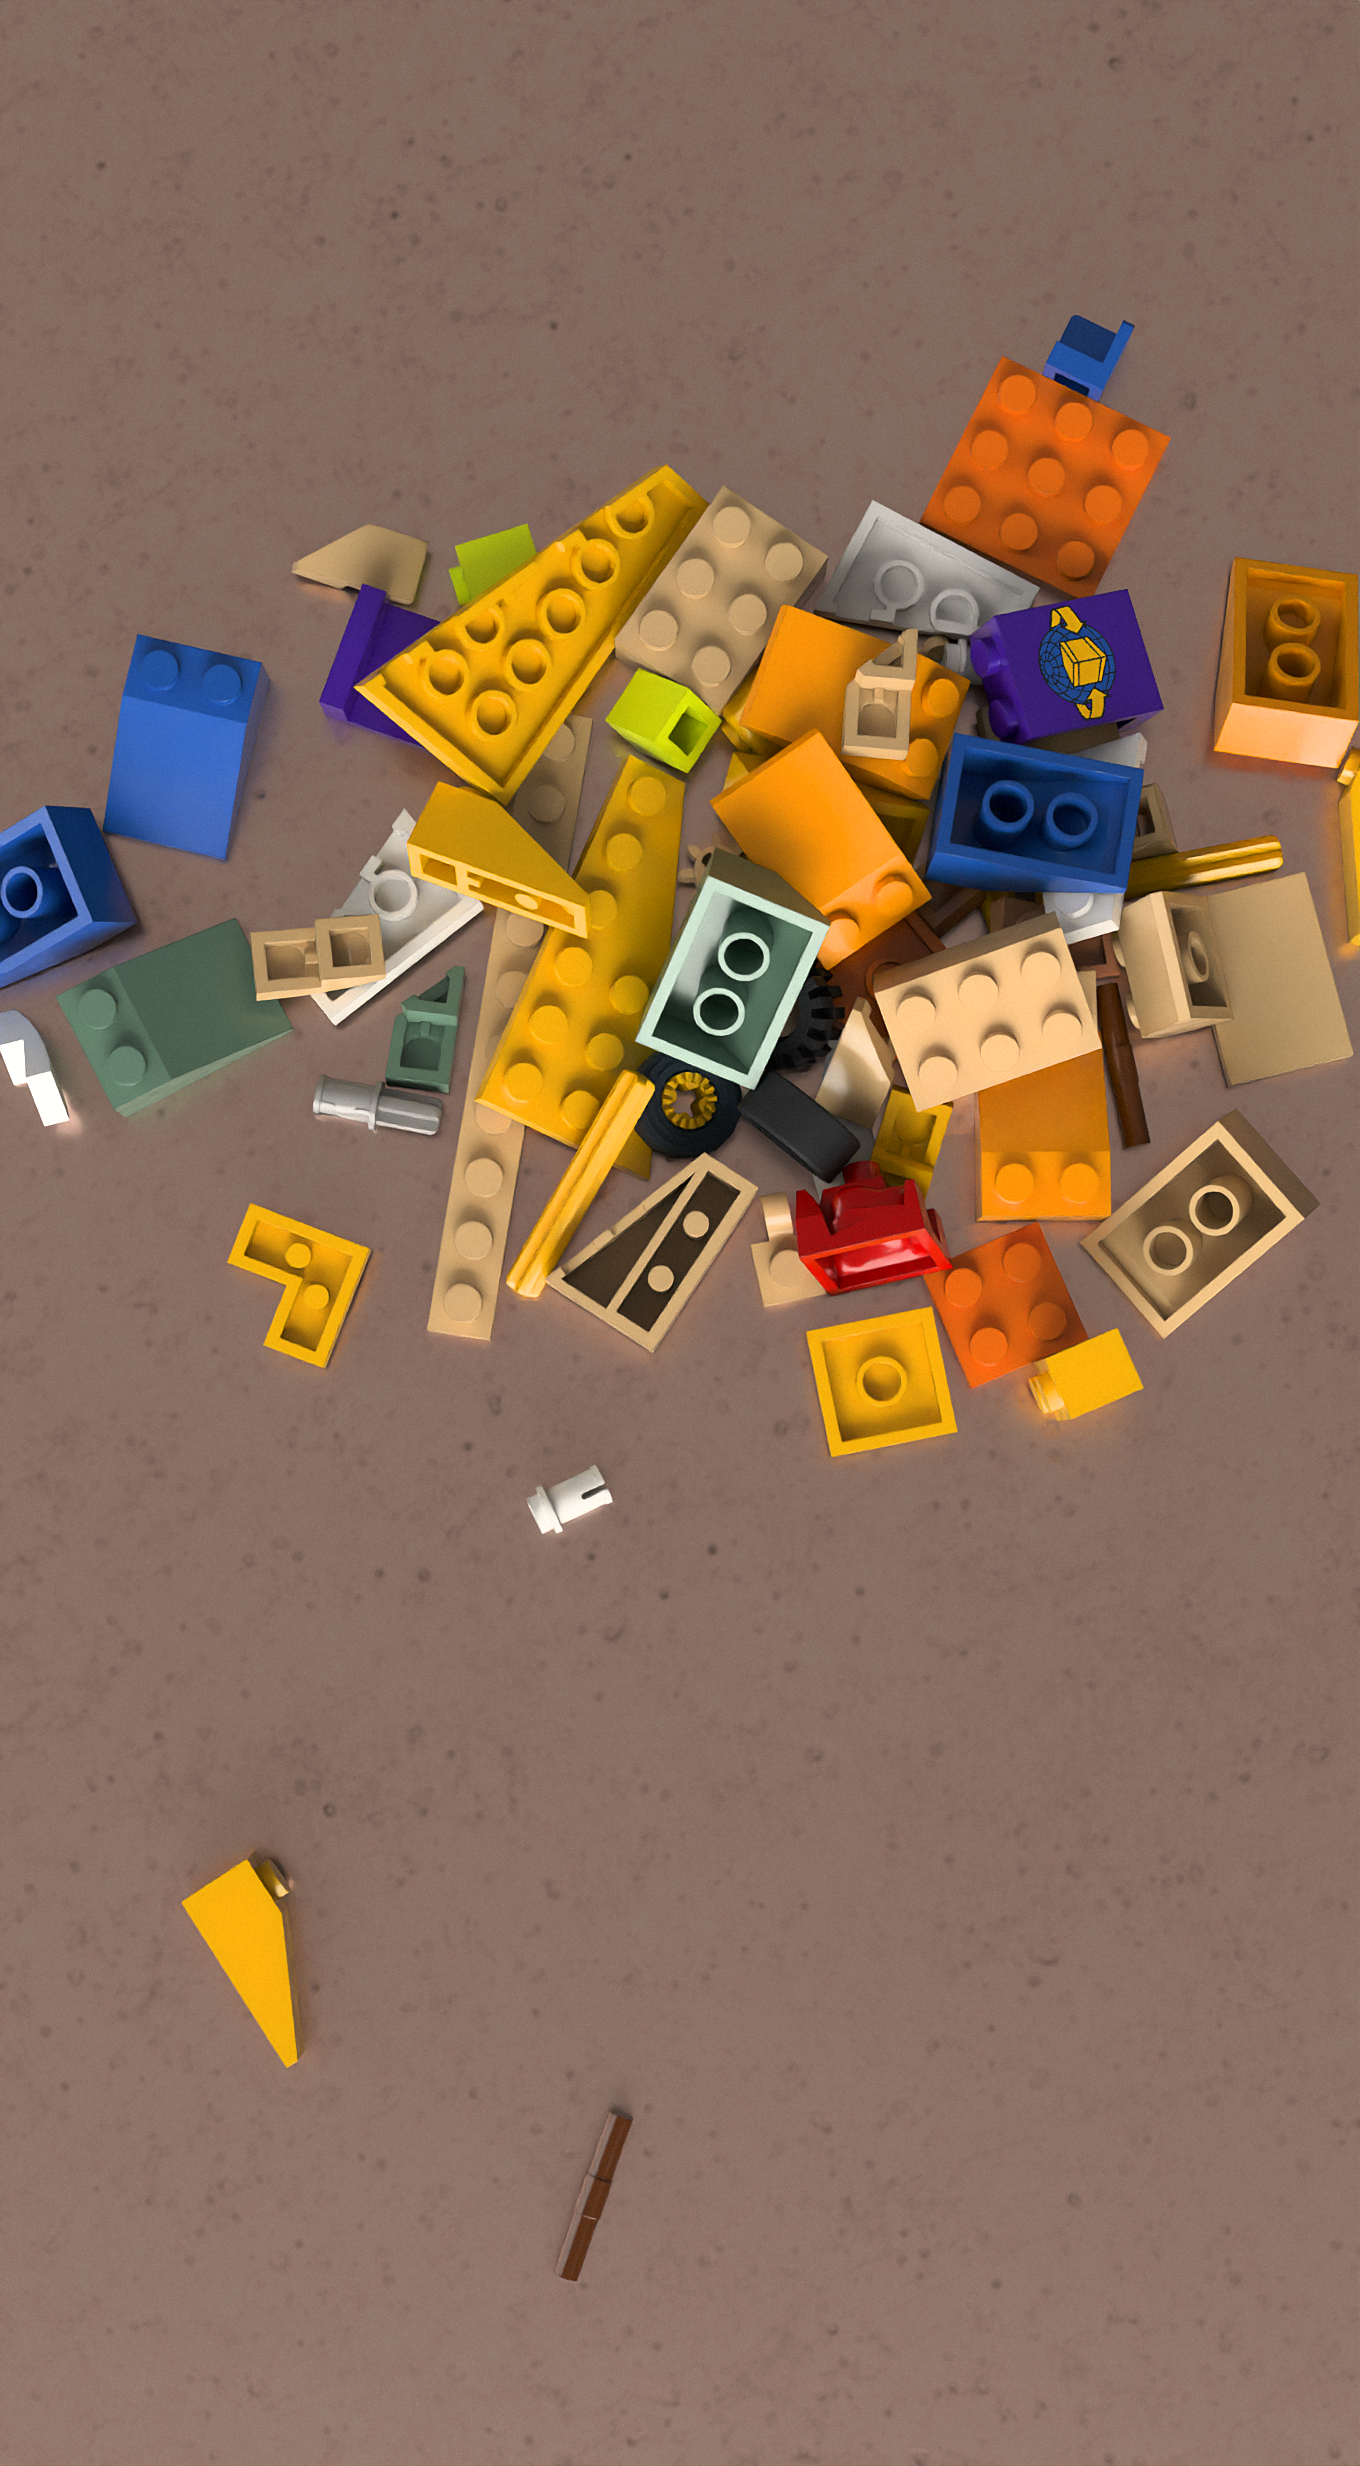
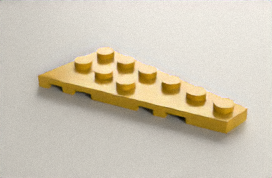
M667 464L655 466L353 687L472 788L481 791L490 800L498 802L502 807L507 806L614 649V639L710 504Z
M632 755L622 759L571 876L590 896L592 930L586 939L553 926L549 927L474 1101L577 1150L621 1072L625 1069L636 1071L652 1053L657 1052V1050L637 1043L635 1040L644 1008L647 1005L671 947L685 783ZM634 1128L612 1167L641 1181L649 1180L652 1148L642 1140Z

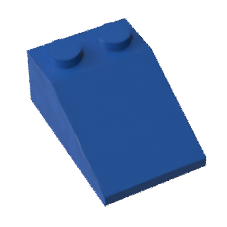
M137 634L121 701L102 830L104 833L227 861L270 684V678L262 662Z
M954 733L942 762L924 879L983 891L1125 893L1128 885L1144 769Z
M45 805L0 833V988L90 951L137 923L90 808Z

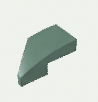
M455 965L445 972L446 977L418 997L413 994L401 1003L402 1013L394 1019L385 1074L386 1085L449 1093L460 1021L465 967Z

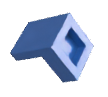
M1079 315L1072 316L1060 341H1056L1046 361L1042 375L1099 402L1128 345L1135 325L1123 320L1116 334Z

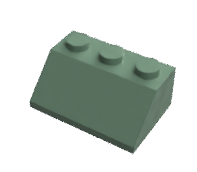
M715 847L647 1005L644 1008L635 1042L755 1090L830 928L831 921L776 872Z

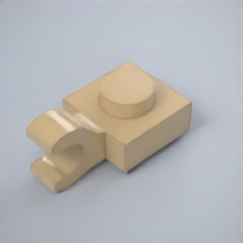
M786 1191L760 1196L759 1200L768 1241L751 1244L750 1248L763 1307L826 1294V1290L798 1257L797 1235H794Z

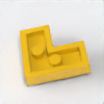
M250 1203L227 1263L286 1285L263 1345L325 1369L370 1256L371 1249Z

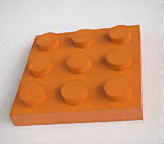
M1002 356L919 524L1067 601L1093 596L1171 437Z

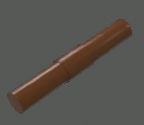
M1118 983L1096 986L1097 1012L1105 1045L1104 1051L1111 1085L1114 1088L1126 1149L1151 1144Z
M609 2110L589 2170L585 2174L573 2209L574 2213L553 2271L555 2275L574 2282L578 2281L633 2122V2118L624 2113Z

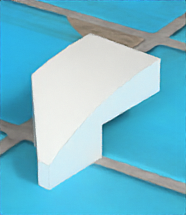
M15 1009L0 1013V1051L13 1084L28 1083L44 1126L68 1121L67 1103L45 1044L38 1031L27 1018Z

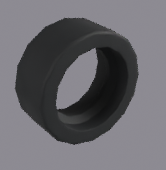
M767 1069L760 1077L755 1090L750 1089L737 1105L739 1112L761 1133L805 1169L826 1183L830 1184L861 1147L859 1140L840 1121L804 1091L774 1070Z

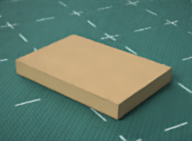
M1306 872L1206 896L1234 1015L1233 1020L1211 1025L1227 1087L1257 1081L1354 1055Z

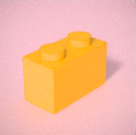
M1118 1328L1103 1332L1033 1362L1032 1364L1037 1375L1028 1379L1032 1393L1042 1413L1054 1412L1057 1421L1076 1418L1144 1388Z

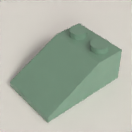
M236 918L113 966L55 996L113 1109L126 1118L294 1031L278 999L256 1001L251 946Z

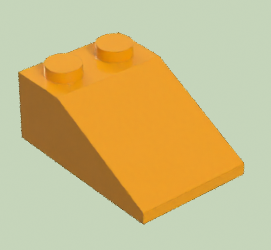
M1235 557L1231 568L1215 698L1214 751L1338 769L1359 722L1358 574Z
M781 605L738 725L784 748L814 727H817L853 781L904 798L929 800L971 681L917 653L916 681L911 691L909 751L905 761L841 755L844 697L847 684L855 678L858 668L869 659L873 661L892 644L796 607Z
M814 727L709 801L751 862L776 872L831 921L830 928L817 954V958L826 970L838 964L933 898L817 727Z
M1098 1031V1035L1102 1044L1101 1031ZM1102 1048L974 1092L975 1222L1103 1221L1111 1216L1110 1140Z

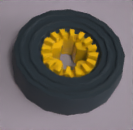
M659 1051L652 1053L636 1069L637 1072L645 1075L655 1084V1091L634 1127L635 1132L650 1148L670 1158H697L704 1152L710 1153L717 1150L734 1133L741 1116L737 1105L742 1100V1091L739 1084ZM677 1087L682 1092L692 1089L697 1099L690 1104L691 1111L694 1114L691 1117L687 1112H673L675 1109L671 1107V1104L677 1099V1094L674 1090Z

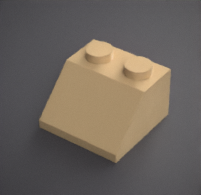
M1159 891L1149 894L1122 909L1119 930L1113 932L1112 943L1117 960L1123 967H1126L1131 988L1126 997L1127 1010L1134 1026L1138 1029L1140 1028L1142 1038H1166L1234 1019L1206 896Z

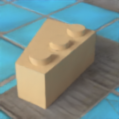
M704 1152L643 1200L639 1206L595 1238L592 1243L572 1259L547 1276L544 1281L555 1290L654 1353L757 1195L759 1187Z

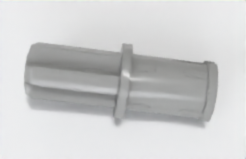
M321 1074L315 1090L313 1112L314 1115L320 1116L322 1114L368 1123V1129L376 1131L378 1125L432 1135L436 1134L441 1122L442 1101L435 1097L385 1088V1082L377 1080L375 1086L331 1078Z

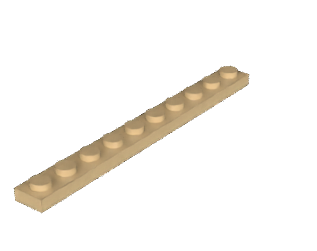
M572 714L567 716L517 789L512 816L567 874H569L593 729V718ZM498 906L427 1331L485 1341H491L527 1126L474 1101L550 927V925Z

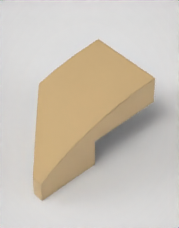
M368 523L293 563L291 572L338 589L350 586L360 590L363 583L386 591L390 601L407 606L414 601L429 542Z
M908 628L899 635L898 640L873 661L869 659L858 668L855 678L847 684L844 697L841 755L905 761L909 751L911 691L916 681L918 629Z
M857 996L815 1101L829 1113L872 1130L895 1075V1071L891 1066L896 1052L891 1038H882L869 1019L872 1008L868 1001Z

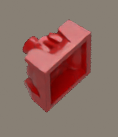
M865 1160L846 1165L842 1169L844 1185L824 1189L820 1203L805 1189L796 1191L795 1221L798 1257L831 1297L953 1268L941 1217L934 1208L926 1210L921 1189L914 1178L905 1180V1185L890 1187L885 1178L881 1176L880 1164L876 1161Z

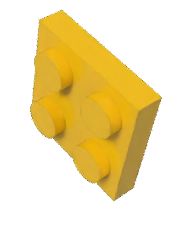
M932 1306L805 1332L831 1457L958 1432Z

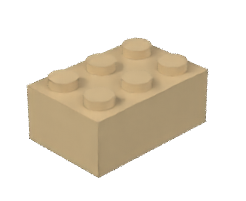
M723 485L614 639L616 658L635 671L641 668L689 688L722 720L724 719L723 711L747 676L760 666L781 605H790L801 610L826 575L828 556Z
M1055 911L872 975L874 994L917 1112L1103 1048Z

